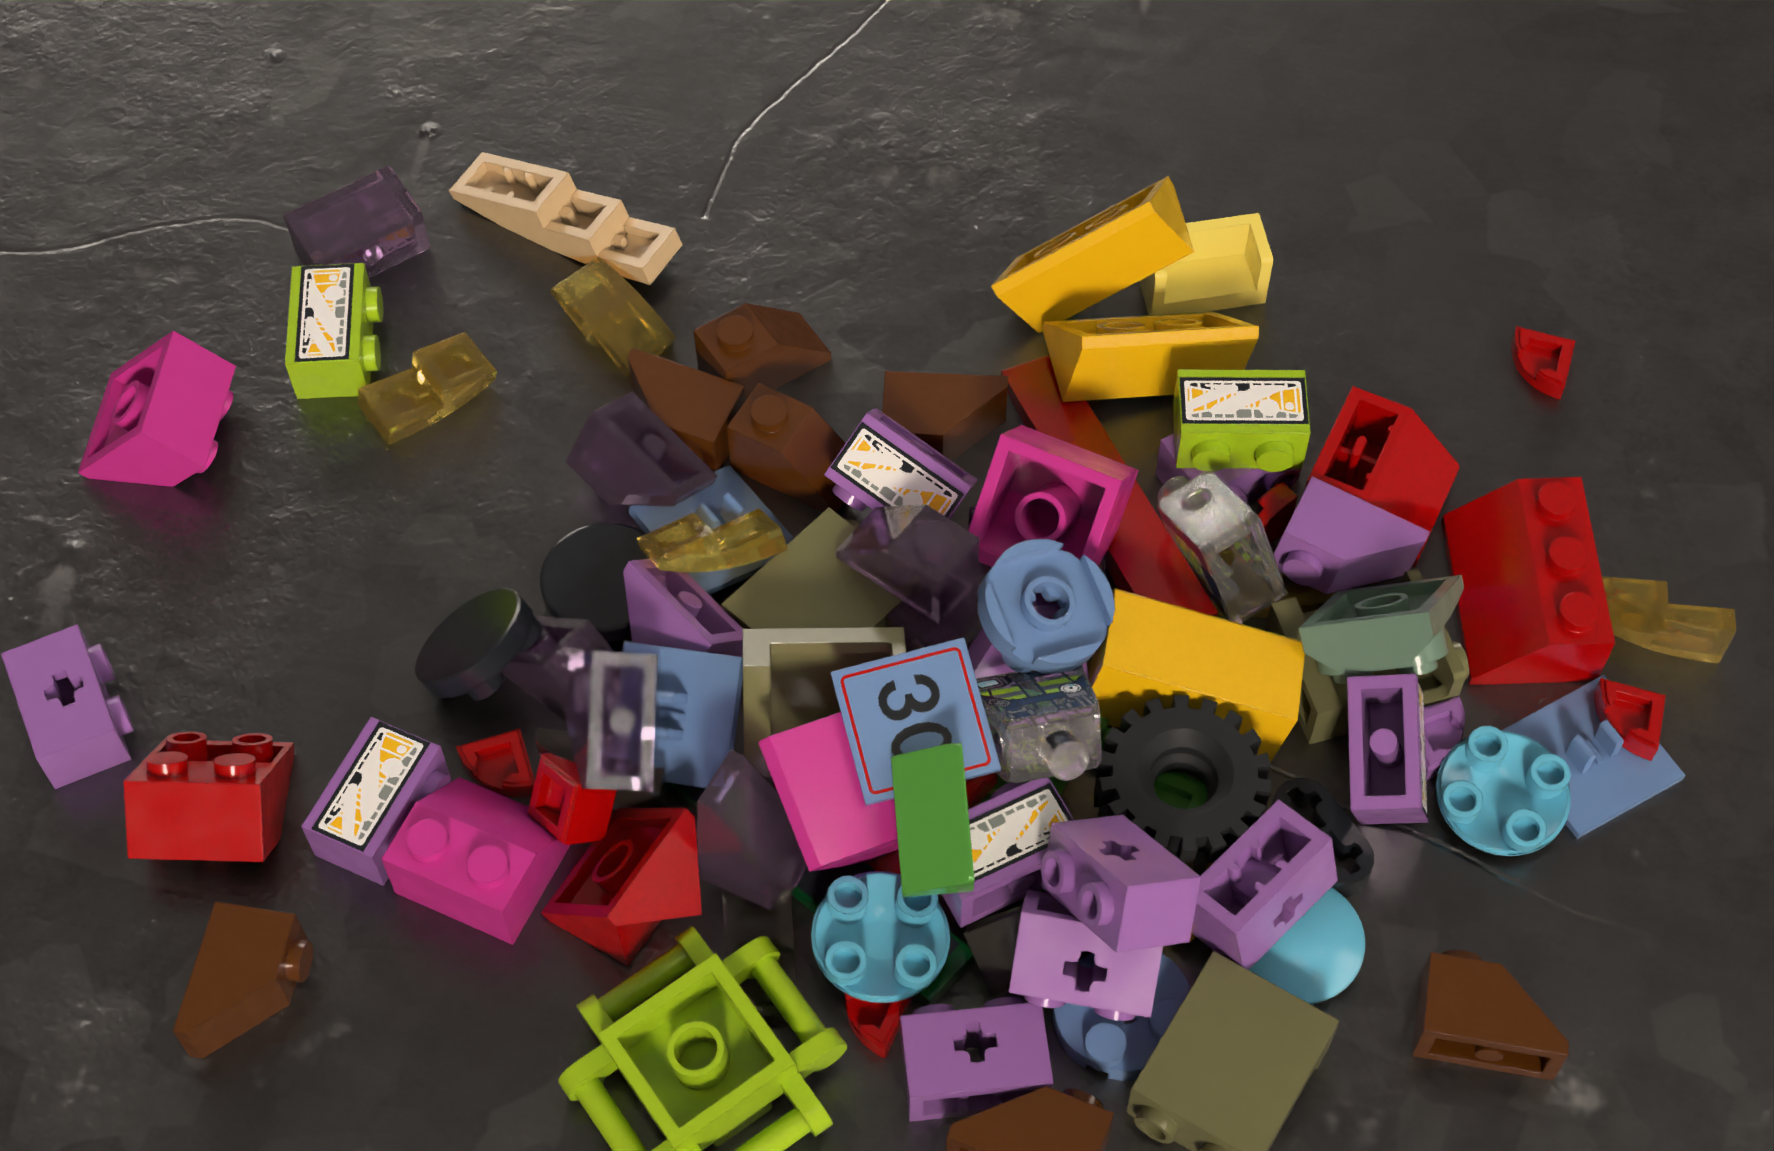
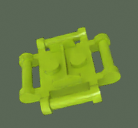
M691 926L675 937L677 945L598 999L594 994H591L576 1005L601 1045L569 1066L560 1075L558 1083L569 1100H579L612 1151H648L602 1084L605 1078L617 1069H619L666 1138L664 1142L651 1151H703L711 1144L718 1147L770 1111L773 1107L771 1102L783 1093L794 1108L734 1151H784L809 1132L816 1137L833 1125L830 1116L804 1078L814 1071H820L832 1065L845 1053L848 1045L834 1027L826 1029L777 962L780 958V953L767 936L753 939L721 961L716 953L713 954L697 930ZM753 978L757 980L799 1038L802 1045L788 1054L739 986L745 980Z

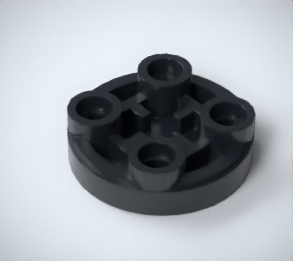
M605 522L580 527L562 537L551 548L543 562L540 573V587L545 608L552 620L562 630L574 636L575 641L585 648L595 649L605 645L607 642L628 638L631 636L623 570L628 561L664 558V555L644 532L632 526Z
M498 588L487 591L460 606L433 631L419 652L415 664V674L420 682L436 697L450 698L468 693L473 700L481 701L499 689L505 678L502 670L514 659L518 652L528 649L540 638L543 632L542 624L533 615L531 607L514 589Z

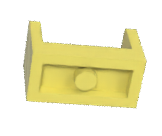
M1253 213L1186 223L1194 253L1139 281L1148 315L1208 312L1265 303L1273 266V256L1260 214Z

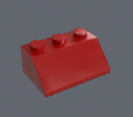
M1582 477L1516 479L1444 514L1441 524L1450 576L1462 575L1464 583L1463 592L1456 605L1462 647L1469 664V685L1585 682L1599 678L1615 645V638Z

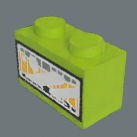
M364 263L292 266L285 366L297 399L370 395L371 371H379L381 367L380 343L378 336L373 335V323L383 321V299L380 287H371Z
M1178 369L1172 405L1176 468H1196L1205 472H1215L1224 468L1261 469L1267 472L1303 468L1311 434L1305 370Z

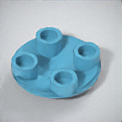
M1481 726L1473 730L1469 737L1457 743L1448 755L1445 756L1437 774L1436 797L1440 811L1449 827L1469 845L1494 855H1525L1545 847L1559 834L1565 825L1571 806L1569 787L1571 773L1564 759L1558 755L1551 754L1544 746L1533 739L1518 733L1501 731L1496 727Z
M872 871L854 876H842L833 881L814 915L811 943L815 959L821 971L838 989L863 1001L890 1003L918 994L936 979L948 956L950 930L937 895L902 897L901 874Z
M1331 887L1249 971L1312 1006L1314 1003L1328 1000L1346 989L1361 968L1365 954V934L1360 918L1349 901Z

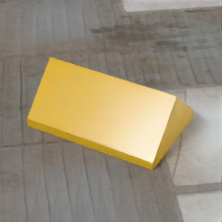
M1169 176L1161 179L1015 258L992 284L991 287L996 296L1034 330L1041 333L1043 332V321L1066 320L1194 253L1177 193Z
M1212 311L1043 321V334L1062 401L1072 402L1174 395L1178 369L1244 370L1259 339V326Z
M1114 588L1115 611L1113 621L1107 629L1106 638L1093 655L1088 672L1089 678L1086 679V684L1089 686L1086 689L1093 695L1095 703L1078 707L1076 711L1077 716H1081L1082 713L1098 715L1109 719L1108 725L1120 728L1122 716L1132 708L1142 718L1146 701L1160 698L1163 709L1171 708L1174 695H1189L1188 708L1201 710L1202 701L1205 698L1217 702L1216 716L1224 719L1230 710L1241 716L1243 719L1239 732L1244 735L1251 729H1254L1261 739L1257 755L1268 753L1271 763L1298 720L1305 658L1302 641Z

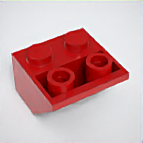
M1352 386L1307 479L1305 489L1313 476L1430 531L1426 542L1412 564V567L1416 568L1458 474L1460 465L1412 408Z
M191 731L174 733L167 736L123 781L128 859L264 862L281 839L294 761V742H273L271 735L263 733L238 735L232 741L207 740L206 734Z

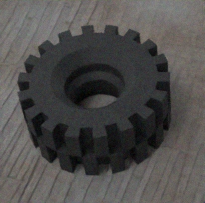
M1174 695L1171 708L1163 709L1160 698L1152 699L1145 702L1142 718L1132 708L1122 716L1120 729L1112 727L1106 736L1104 749L1100 753L1093 793L1094 807H1099L1097 818L1124 815L1201 876L1206 871L1208 863H1214L1264 814L1272 785V780L1267 779L1271 768L1268 753L1257 755L1261 739L1254 729H1251L1244 735L1239 732L1243 719L1232 710L1229 711L1224 719L1215 715L1217 702L1203 698L1200 710L1188 708L1189 695ZM1178 771L1191 774L1205 784L1207 799L1197 808L1180 809L1172 807L1156 795L1154 789L1156 779L1161 774Z

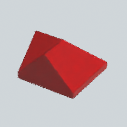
M618 808L609 820L604 839L592 842L541 911V914L553 924L624 965L629 966L661 920L702 915L695 816L686 808Z

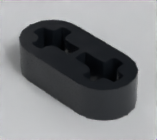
M1294 778L1285 781L1277 789L1272 805L1280 800L1288 807L1291 806V802H1294L1300 809L1306 808L1309 805L1314 808L1311 823L1332 838L1334 855L1340 860L1347 859L1348 857L1355 860L1351 874L1343 867L1336 869L1338 881L1332 888L1345 898L1357 895L1366 887L1374 866V851L1368 840L1330 792L1319 782L1309 778Z

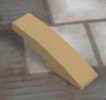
M482 152L449 190L454 200L498 225L549 250L599 270L647 285L653 283L682 246L675 228L629 217L622 200L578 190L569 172Z

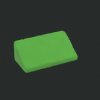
M962 743L944 744L891 756L902 897L973 892L975 880Z

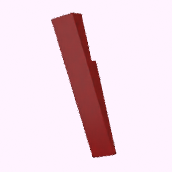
M1050 355L1001 371V376H1008L1007 393L1024 426L1126 465L1088 402L1062 401ZM1135 480L1119 528L1099 568L1108 569L1118 589L1218 617V611Z

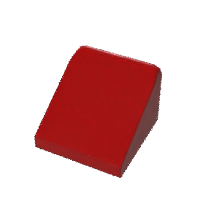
M545 753L541 755L527 813L564 845L600 841L604 839L607 833L618 783L606 774L554 754Z

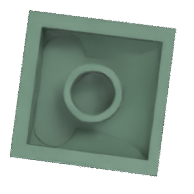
M1462 575L1337 591L1299 627L1304 653L1316 660L1320 674L1333 676L1334 682L1337 684H1347V677L1373 676V671L1397 669L1398 674L1416 675L1432 672L1438 668L1437 660L1449 653L1444 625L1451 617L1463 592L1464 583Z

